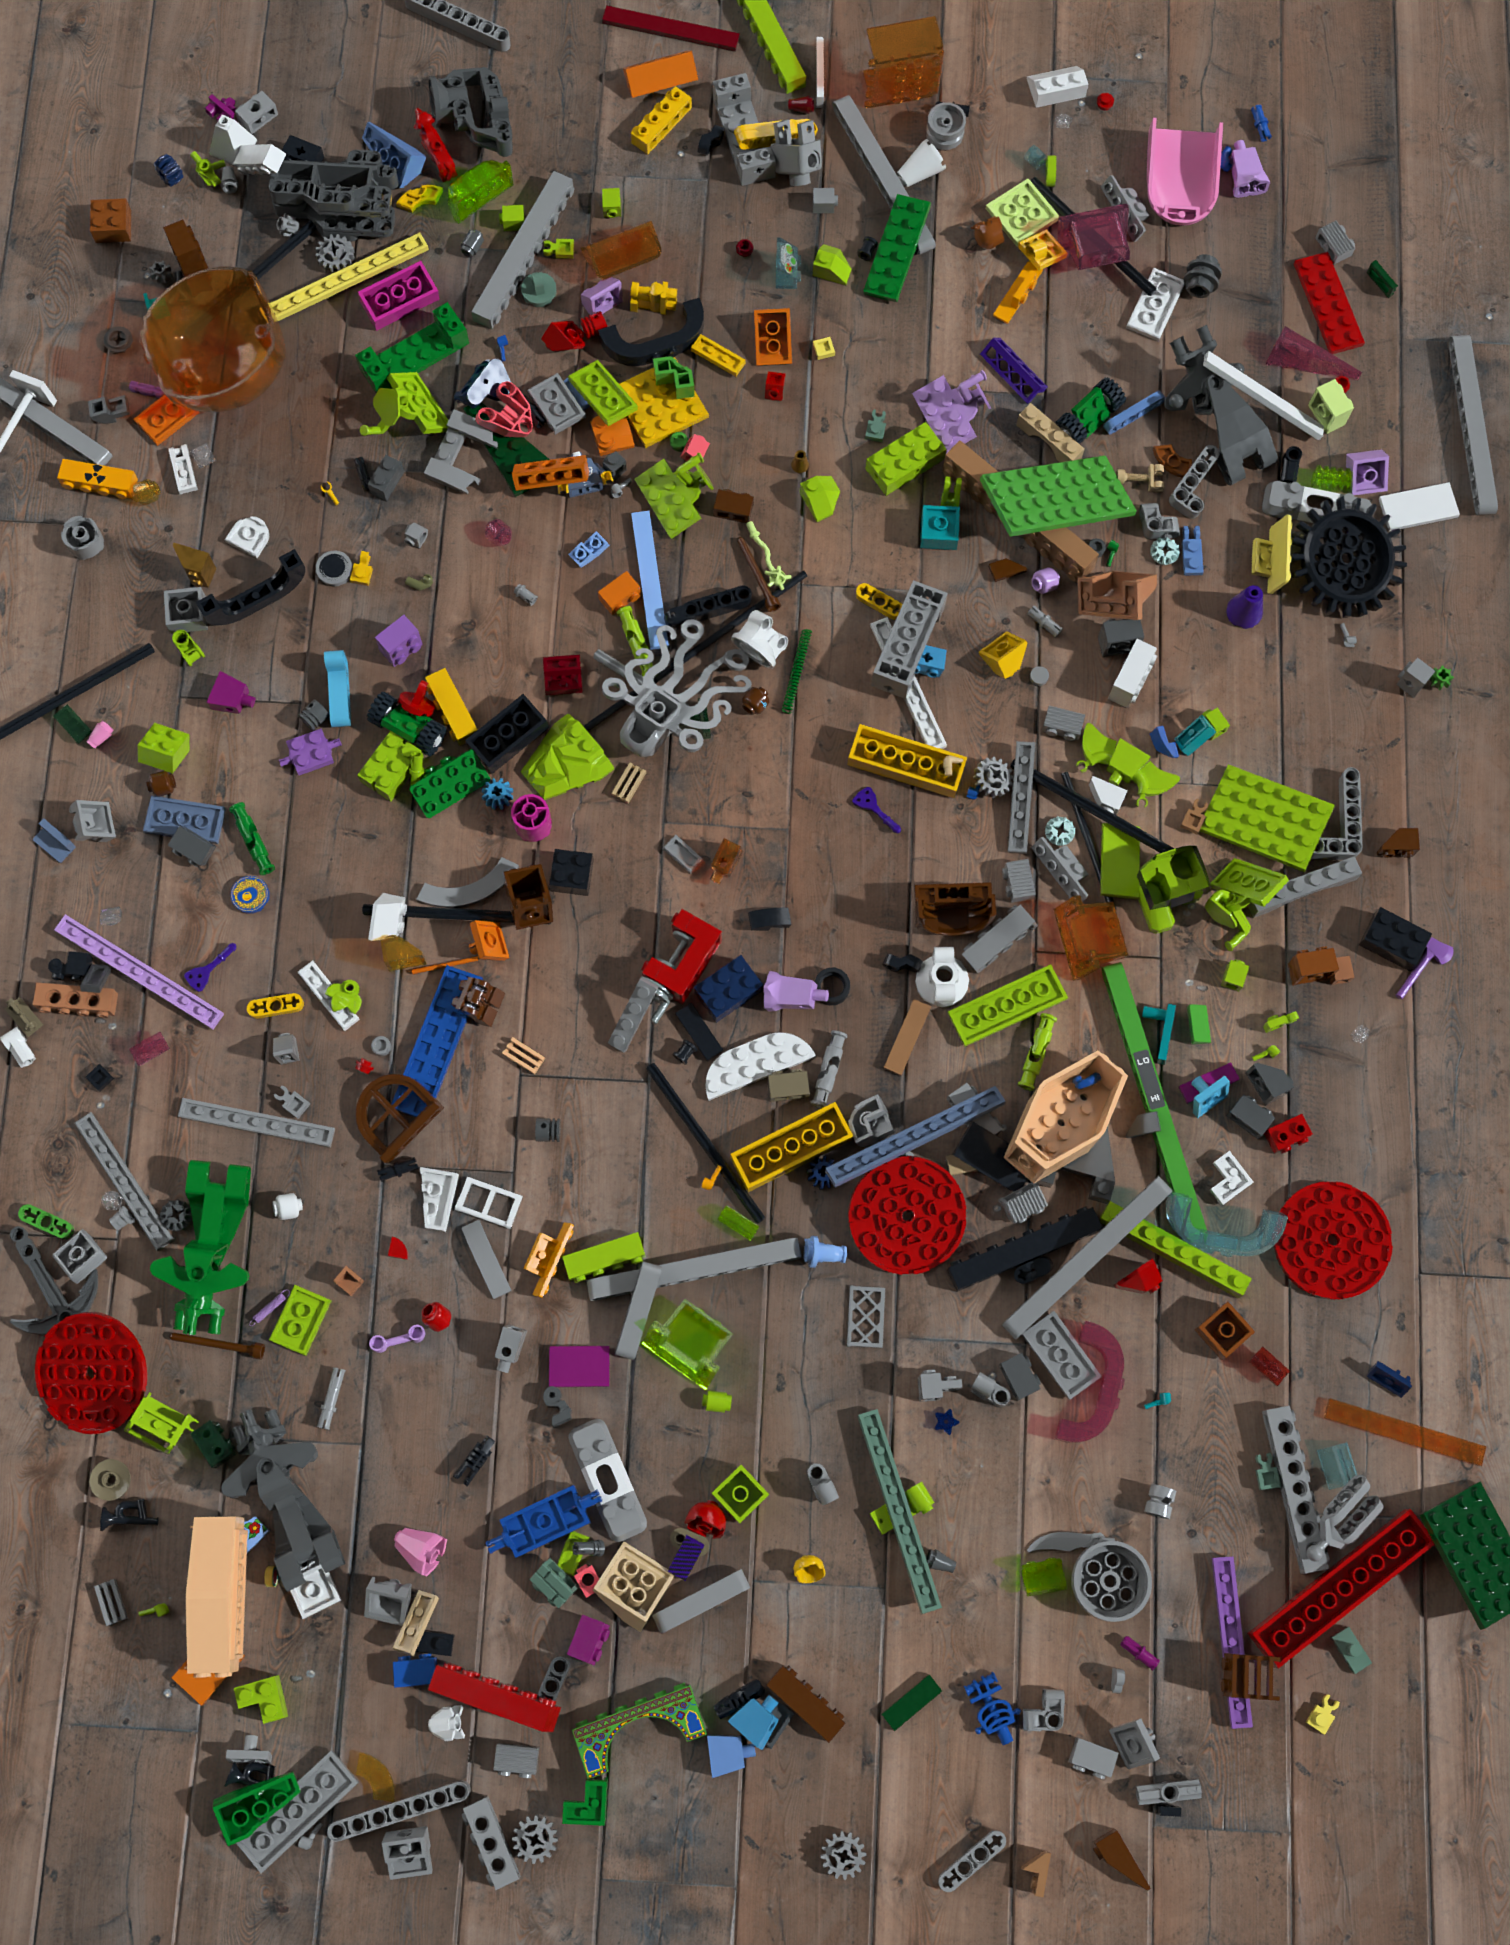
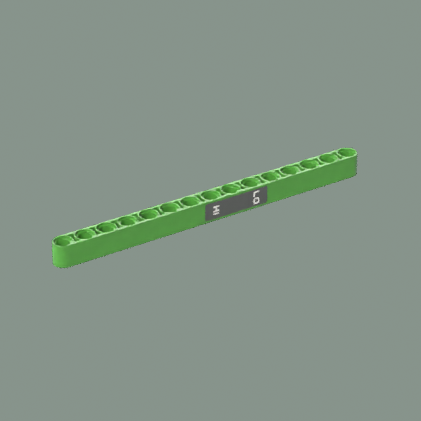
M1121 962L1101 967L1102 976L1145 1113L1158 1112L1161 1131L1154 1132L1152 1135L1168 1185L1173 1190L1171 1195L1184 1236L1187 1241L1206 1237L1207 1228L1124 967Z

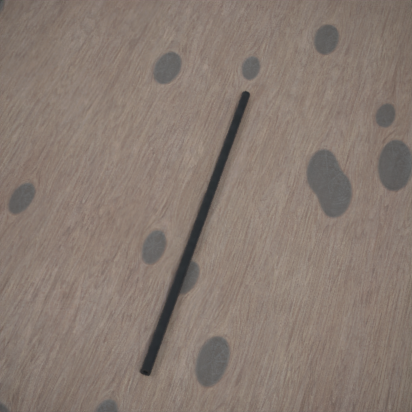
M803 570L783 584L784 590H781L779 587L771 593L772 596L777 598L805 579L807 577L806 572ZM763 598L688 651L684 656L683 664L747 620L752 611H759L764 608L766 598ZM674 662L654 676L655 684L674 671ZM634 690L629 693L631 696L638 695ZM620 699L583 727L587 731L591 730L627 703Z

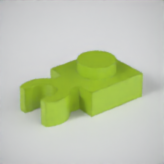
M556 239V243H552L549 240L544 241V247L550 248L543 249L545 256L556 254V258L574 259V239Z
M1296 1011L1281 1017L1274 1015L1267 1019L1268 1022L1263 1025V1028L1268 1033L1297 1021L1299 1016Z

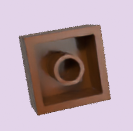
M126 198L91 200L90 232L95 243L131 242V208Z
M1327 946L1316 948V951L1309 952L1307 949L1298 951L1288 963L1292 985L1330 980L1339 971L1334 948L1327 949Z
M1228 1301L1194 1329L1221 1360L1227 1358L1255 1333Z

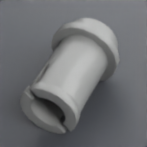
M519 584L514 590L515 596L517 598L520 597L530 606L534 605L537 601L538 596L526 589L524 584Z

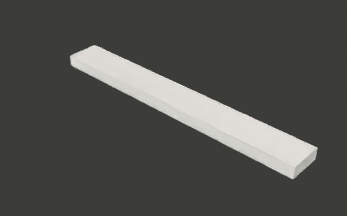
M1210 351L1204 355V367L1315 439L1320 440L1323 437L1324 426Z
M888 617L870 624L881 651H883L892 630ZM914 675L911 688L906 699H904L924 743L939 749L946 748L945 739Z

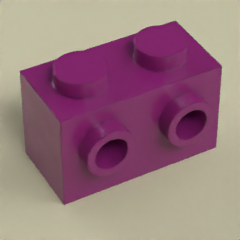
M582 1614L567 1655L595 1665L602 1655L601 1647L603 1642H606L609 1637L610 1626Z

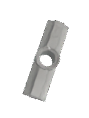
M1199 1779L1175 1782L1165 1781L1157 1784L1136 1786L1138 1805L1164 1802L1173 1803L1181 1800L1202 1798ZM1171 1786L1173 1788V1795L1166 1798L1164 1790L1166 1787Z

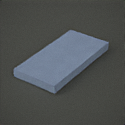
M151 796L143 832L173 837L179 826H185L207 841L218 844L226 808L217 805Z

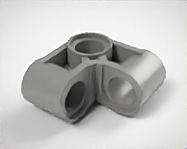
M1158 503L1140 504L1139 516L1143 535L1147 539L1153 540L1159 537L1172 539L1180 535L1177 517L1161 516Z
M981 1372L979 1373L971 1387V1392L997 1407L1006 1406L1010 1401L1009 1391L997 1384L995 1380ZM996 1393H1004L1006 1401L998 1402L995 1397Z
M818 1463L809 1465L806 1472L819 1504L826 1505L838 1499L839 1496L825 1468ZM819 1467L822 1473L819 1478L811 1476L812 1468Z
M1043 1689V1710L1023 1709V1730L1057 1731L1061 1729L1064 1723V1690ZM1051 1715H1056L1058 1718V1724L1055 1727H1051L1048 1723V1718Z

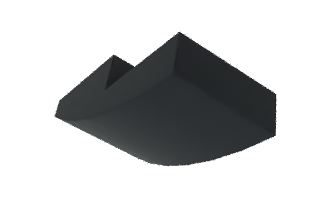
M788 907L760 909L748 913L751 931H769L770 928H789L792 925Z

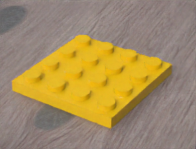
M654 367L619 384L638 405V410L628 415L627 418L645 448L709 418V413L695 390V397L677 399L674 383L656 386Z

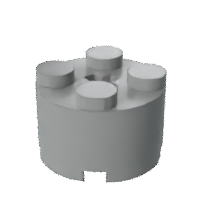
M75 516L65 522L64 529L61 531V538L73 556L80 560L94 557L103 550V535L91 518Z

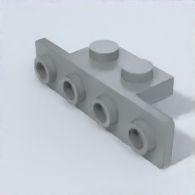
M1110 175L1101 185V189L1132 241L1136 242L1146 231L1141 221L1146 220L1150 215L1145 205L1142 204L1137 196V192L1133 188H1121L1115 177Z
M1044 837L1039 838L1031 847L1072 902L1078 906L1088 897L1087 892L1080 885L1079 881L1086 878L1089 874L1066 845L1054 851Z

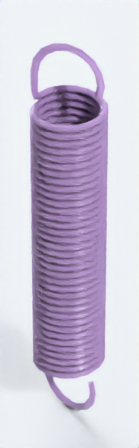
M282 1293L277 1295V1297L253 1316V1320L257 1323L261 1322V1320L286 1300L285 1296Z

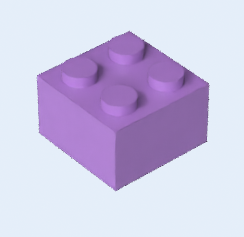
M402 615L375 637L380 652L393 667L404 663L410 654L419 651L423 645L418 629L405 615Z

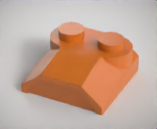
M599 416L590 421L600 456L635 447L626 417L610 426H607Z

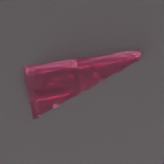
M1286 326L1265 363L1266 365H1281L1282 368H1298L1299 371L1322 375L1333 374L1338 375L1337 377H1351L1357 381L1362 374L1358 369Z

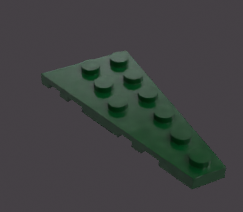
M481 402L474 409H471L469 406L463 409L465 414L475 418L480 409L488 407ZM480 414L482 420L489 421L487 414ZM493 432V441L498 443L497 449L486 444L484 446L514 497L531 490L516 491L512 477L514 464L550 459L524 437H504Z

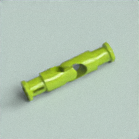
M625 606L617 611V616L622 621V628L634 658H648L646 654L636 656L637 650L641 648L648 649V646L645 643L637 620L633 617L632 607ZM652 662L646 665H639L643 677L653 666Z
M1041 1013L1040 1015L1041 1021L1033 1036L1034 1045L1028 1051L1022 1069L1024 1072L1021 1081L1017 1084L1025 1090L1034 1091L1035 1087L1033 1085L1036 1076H1039L1046 1055V1047L1052 1037L1053 1025L1057 1022L1056 1017L1047 1013ZM1033 1055L1035 1058L1041 1059L1038 1062L1030 1061V1056Z

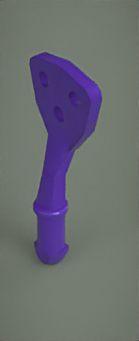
M871 787L864 788L853 798L852 802L854 805L861 809L872 810L894 833L901 832L900 825H897L890 816H887L880 810L877 805L876 795Z
M228 944L210 964L204 967L193 968L186 972L184 977L189 985L198 992L203 991L208 983L210 972L236 950V944Z

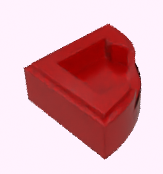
M392 1236L388 1257L408 1260L406 1246L401 1240Z

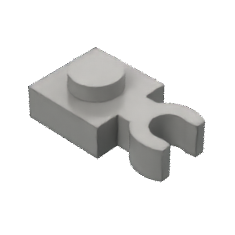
M281 1086L280 1088L285 1092L284 1095L280 1097L274 1094V1097L280 1102L285 1101L282 1107L299 1119L310 1106V1103L295 1091L290 1095L289 1090L285 1086Z

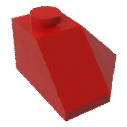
M573 321L551 322L541 338L545 346L551 351L583 349L585 346V342L582 341L584 332Z
M1152 1258L1114 1284V1287L1140 1294L1149 1291L1152 1294L1160 1288L1158 1284L1163 1280Z

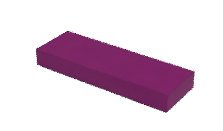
M1231 1062L1201 1076L1209 1086L1223 1076L1227 1077L1230 1084L1240 1080ZM1193 1080L1178 1087L1187 1104L1193 1102L1194 1097L1200 1094L1191 1085Z

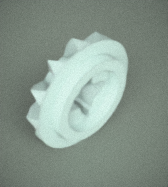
M1159 537L1151 545L1150 553L1157 563L1169 565L1178 559L1180 553L1179 545L1175 543L1174 539ZM1166 545L1167 550H1169V551H1168L1167 554L1164 556V551L1161 550V549H1163L1164 546Z
M1057 816L1050 819L1047 823L1045 835L1052 844L1064 846L1073 840L1075 828L1072 821H1069L1066 817ZM1063 825V831H1065V833L1062 832L1061 835L1057 837L1058 830H1056L1055 828L1059 829V827Z

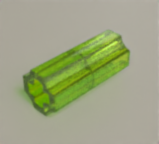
M727 1205L717 1219L749 1241L752 1240L760 1227Z

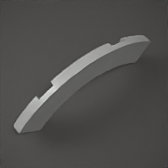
M501 857L491 872L472 884L456 888H442L424 883L416 900L434 907L452 908L466 907L479 903L493 896L495 892L505 886L504 872L510 869H518L519 865Z

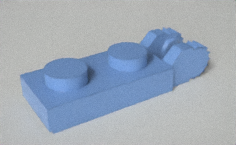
M1184 526L1182 541L1184 575H1203L1200 527L1194 526V539H1189L1188 526Z

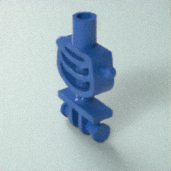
M991 1672L986 1677L984 1675L981 1676L982 1681L977 1683L976 1680H973L972 1684L963 1687L968 1696L975 1691L978 1693V1695L969 1699L971 1704L981 1699L985 1703L977 1713V1720L981 1726L975 1729V1733L981 1734L984 1730L987 1734H991L996 1731L1002 1745H1006L1013 1741L1007 1726L1015 1722L1014 1715H1019L1021 1710L1019 1708L1012 1710L1011 1705L1006 1700H992L993 1698L990 1695L1002 1688L1001 1685H997L990 1689L989 1684L998 1682L994 1672ZM984 1685L987 1691L982 1693L979 1687ZM1002 1703L1006 1708L997 1709L995 1704ZM988 1709L989 1713L982 1720L984 1710ZM1007 1712L1008 1716L1001 1717L999 1713ZM992 1717L993 1721L986 1726V1722Z

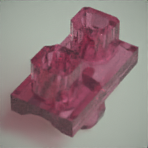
M158 1032L148 1039L142 1040V1042L129 1050L137 1065L141 1066L168 1051L170 1047L162 1033Z

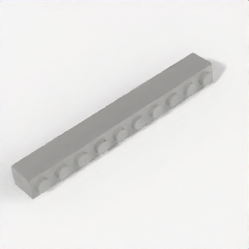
M553 171L471 311L473 321L490 329H493L494 325L499 323L501 313L507 309L511 296H514L517 292L519 282L524 280L526 270L532 266L536 253L541 251L544 239L549 237L551 227L557 223L559 213L564 211L566 201L569 197H572L575 190L573 179Z

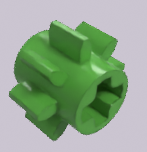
M1441 666L1439 670L1434 668L1435 672L1429 679L1432 682L1431 686H1435L1439 690L1443 686L1448 688L1451 685L1450 681L1454 678L1451 676V669L1448 670L1444 666Z

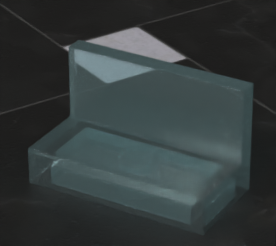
M1347 1442L1317 1450L1329 1490L1344 1487L1357 1475Z

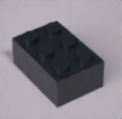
M1380 907L1374 913L1359 946L1411 971L1417 966L1432 933Z

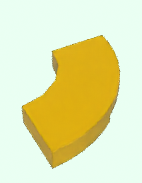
M422 185L420 188L410 189L398 199L396 206L413 213L421 205H436L443 193V187Z

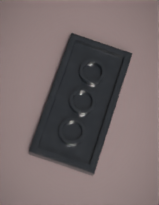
M971 1121L952 1155L1012 1192L1022 1188L1028 1179L1004 1158L1009 1143L974 1121Z

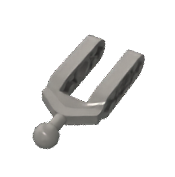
M1364 1475L1354 1476L1324 1509L1323 1516L1320 1518L1321 1541L1317 1545L1310 1546L1307 1550V1557L1311 1561L1321 1560L1323 1550L1328 1545L1345 1549L1347 1545L1353 1544L1383 1511L1384 1505L1379 1497L1375 1495L1369 1496L1338 1531L1334 1527L1346 1517L1369 1491L1370 1483Z

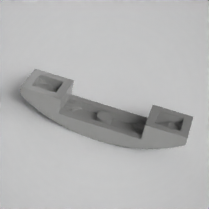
M480 1220L462 1227L461 1229L493 1299L511 1292L509 1283Z

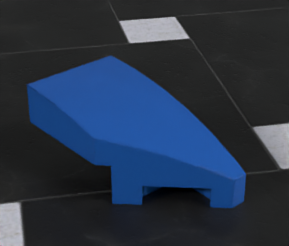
M1157 726L1150 733L1156 751L1171 758H1179L1176 743H1168L1164 726Z

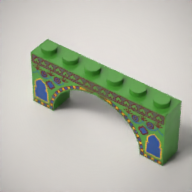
M684 1682L674 1686V1691L666 1693V1690L655 1693V1698L648 1701L646 1697L634 1701L635 1706L627 1708V1705L615 1708L616 1713L608 1715L607 1712L596 1715V1720L588 1723L587 1719L575 1723L576 1728L572 1729L587 1778L591 1779L609 1771L607 1754L613 1737L623 1726L636 1719L644 1717L665 1719L681 1730L687 1742L707 1735L691 1685L686 1686Z

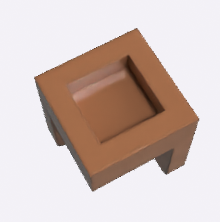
M1350 956L1337 957L1339 971L1330 979L1331 985L1350 983L1355 978Z
M345 1266L333 1282L352 1296L363 1284L364 1280Z

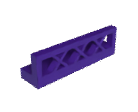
M992 338L980 353L1027 404L1038 393H1043L1048 388L1001 338ZM992 347L996 350V359H991L987 355V352ZM1000 360H1005L1008 363V371L1000 369ZM1012 373L1020 375L1019 384H1015L1012 381ZM1024 385H1029L1034 390L1029 397L1024 394Z

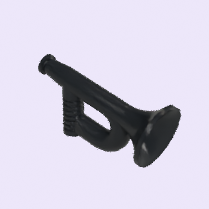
M145 1499L122 1501L116 1506L114 1514L110 1513L106 1507L102 1508L100 1531H104L112 1524L158 1526L159 1517H147ZM138 1509L139 1516L123 1515V1510Z
M234 1761L224 1787L233 1783H242L250 1786L262 1782L251 1777L252 1771L266 1774V1780L274 1778L276 1766L251 1762L245 1766L241 1773Z

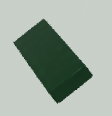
M928 1674L881 1713V1715L891 1728L896 1731L939 1695L942 1690L931 1675Z

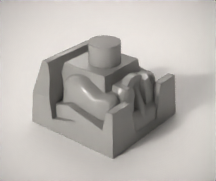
M76 800L70 805L69 812L75 814L73 824L75 832L78 834L75 837V841L98 839V842H108L116 838L109 802Z
M372 1577L366 1588L364 1617L403 1626L410 1606L412 1584L402 1585L397 1579L375 1583V1577Z

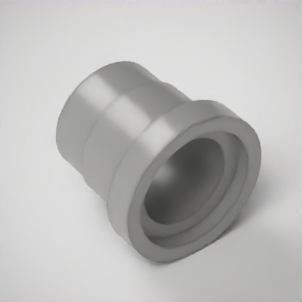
M122 1206L109 1221L119 1231L127 1224L135 1222V1219L131 1212Z

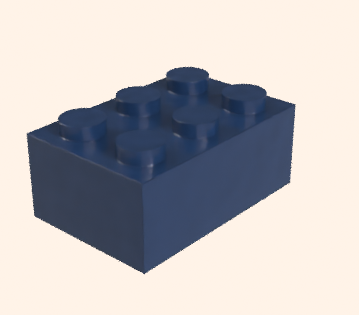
M742 955L694 987V993L716 1023L763 991L762 982Z

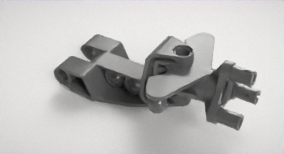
M1207 325L1196 330L1203 343L1201 348L1189 351L1184 336L1169 343L1176 356L1175 361L1177 365L1185 366L1187 374L1167 395L1164 400V406L1169 411L1185 410L1189 398L1192 397L1193 408L1197 415H1215L1219 440V456L1216 462L1224 480L1231 486L1246 478L1242 464L1244 463L1243 459L1252 456L1257 468L1262 470L1276 463L1278 456L1268 427L1247 402L1231 387V383L1203 366L1204 355L1208 351L1212 353L1217 346L1216 340H1213ZM1229 363L1244 373L1245 368L1241 363Z
M246 1410L247 1415L244 1412L240 1414L244 1425L234 1427L232 1433L237 1442L236 1448L238 1453L250 1456L223 1482L221 1489L225 1496L238 1498L246 1496L250 1486L258 1485L260 1499L269 1511H273L276 1543L274 1562L281 1581L288 1592L306 1583L301 1570L303 1569V1563L318 1556L324 1572L327 1573L344 1565L345 1560L334 1530L290 1477L289 1470L294 1466L303 1469L309 1462H314L317 1459L318 1451L316 1447L310 1442L277 1445L286 1434V1429L284 1425H281L277 1410H270L264 1415L270 1429L260 1428L256 1423L253 1411Z

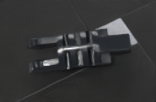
M486 1436L481 1443L477 1442L453 1477L456 1479L460 1478L467 1467H469L471 1471L463 1481V1484L468 1486L491 1455L490 1449L495 1440Z
M759 1679L752 1680V1682L732 1692L729 1696H725L713 1708L720 1719L736 1713L737 1710H740L751 1699H758L765 1694V1689Z

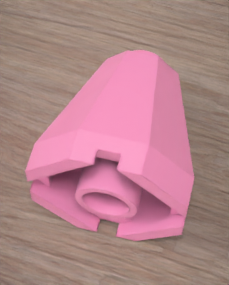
M409 1528L399 1530L394 1538L395 1548L414 1571L424 1576H428L437 1567L439 1561H436L438 1555L443 1556L447 1544V1539L441 1535Z

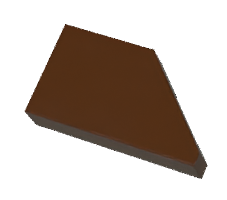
M1007 558L990 563L988 566L995 582L1027 572L1025 566Z

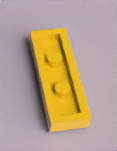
M702 334L699 335L691 347L692 352L737 377L746 364L745 359Z

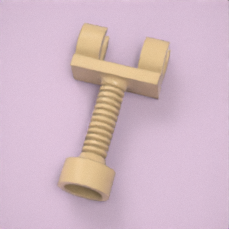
M1150 464L1148 474L1146 475L1127 474L1125 469L1116 470V475L1121 484L1130 480L1147 481L1148 492H1162L1164 488L1163 481L1154 482V475H1163L1164 466L1161 464Z

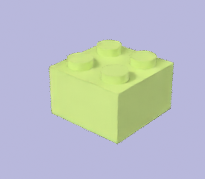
M1336 379L1317 387L1308 404L1318 422L1324 426L1326 434L1344 426L1354 409L1352 401L1347 398L1343 387L1338 384Z

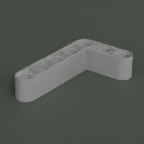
M1349 767L1345 769L1339 777L1340 838H1320L1316 846L1318 851H1314L1311 859L1346 860L1354 856L1356 858L1362 851L1360 773L1356 768ZM1346 776L1352 777L1353 781H1349ZM1346 793H1350L1354 799L1348 798ZM1347 811H1351L1354 817L1349 816ZM1347 829H1352L1355 835L1350 834ZM1329 846L1335 847L1337 852H1332ZM1348 847L1354 848L1355 853L1350 852Z

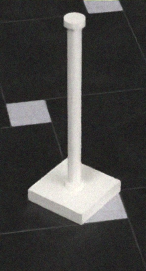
M12 370L9 376L25 396L0 437V452L31 399L53 407L56 404V398L44 381Z

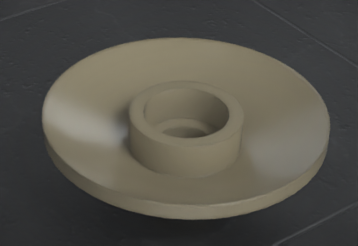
M115 1459L104 1460L98 1463L92 1470L89 1479L90 1488L99 1499L106 1501L116 1500L127 1492L131 1482V1475L127 1466L121 1461ZM113 1476L115 1478V1482L113 1484H110L109 1478Z

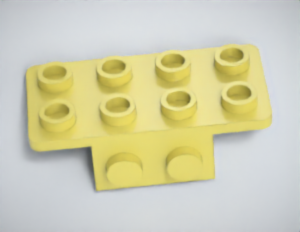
M1288 514L1271 526L1269 541L1260 538L1253 540L1252 574L1268 578V594L1276 592L1287 584L1291 578L1290 547L1292 545L1291 529L1293 523L1291 515Z

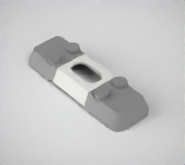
M1273 481L1268 483L1265 488L1262 510L1269 516L1283 518L1288 514L1291 515V519L1313 523L1306 514L1313 508L1307 504L1308 496L1316 495L1331 499L1333 501L1332 511L1337 510L1336 499L1344 496L1346 509H1351L1353 500L1358 497L1351 493L1344 495L1301 486L1298 482L1290 484ZM1361 498L1360 511L1366 513L1367 508L1372 505L1368 499ZM1313 508L1321 518L1324 516L1322 509Z
M593 1419L575 1427L569 1433V1442L590 1492L598 1489L600 1495L593 1497V1499L599 1496L602 1497V1502L597 1503L596 1506L609 1537L615 1542H622L642 1533L647 1527V1519L607 1425L601 1419ZM604 1464L611 1467L618 1483V1490L611 1495L603 1492L596 1476L597 1468Z

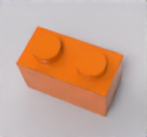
M628 571L598 591L600 602L611 615L615 614L620 608L625 607L628 603L635 602L641 595L640 586Z

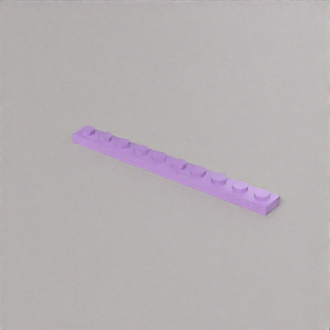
M66 914L54 929L58 934L214 1030L223 1017L224 1013Z

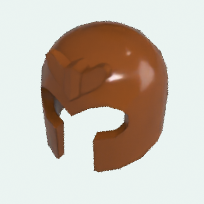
M994 216L987 219L986 222L981 221L971 227V229H975L974 237L977 244L983 249H992L1004 242L1002 223L999 217L995 218Z

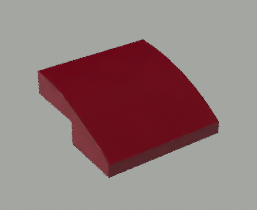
M580 655L543 657L546 696L583 693Z

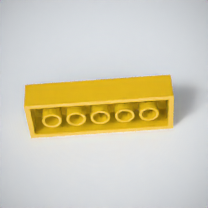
M859 724L847 765L955 798L967 757ZM948 755L963 759L961 763H952V776H945L943 769V760Z
M836 1102L731 1153L730 1159L747 1192H750L814 1160L816 1157H820L852 1141L853 1134Z

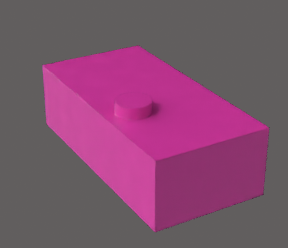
M422 261L358 291L359 301L376 331L439 300L438 289Z

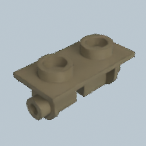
M18 997L16 1000L11 998L6 1002L8 1004L5 1008L6 1012L27 1037L43 1026V1023L21 997Z

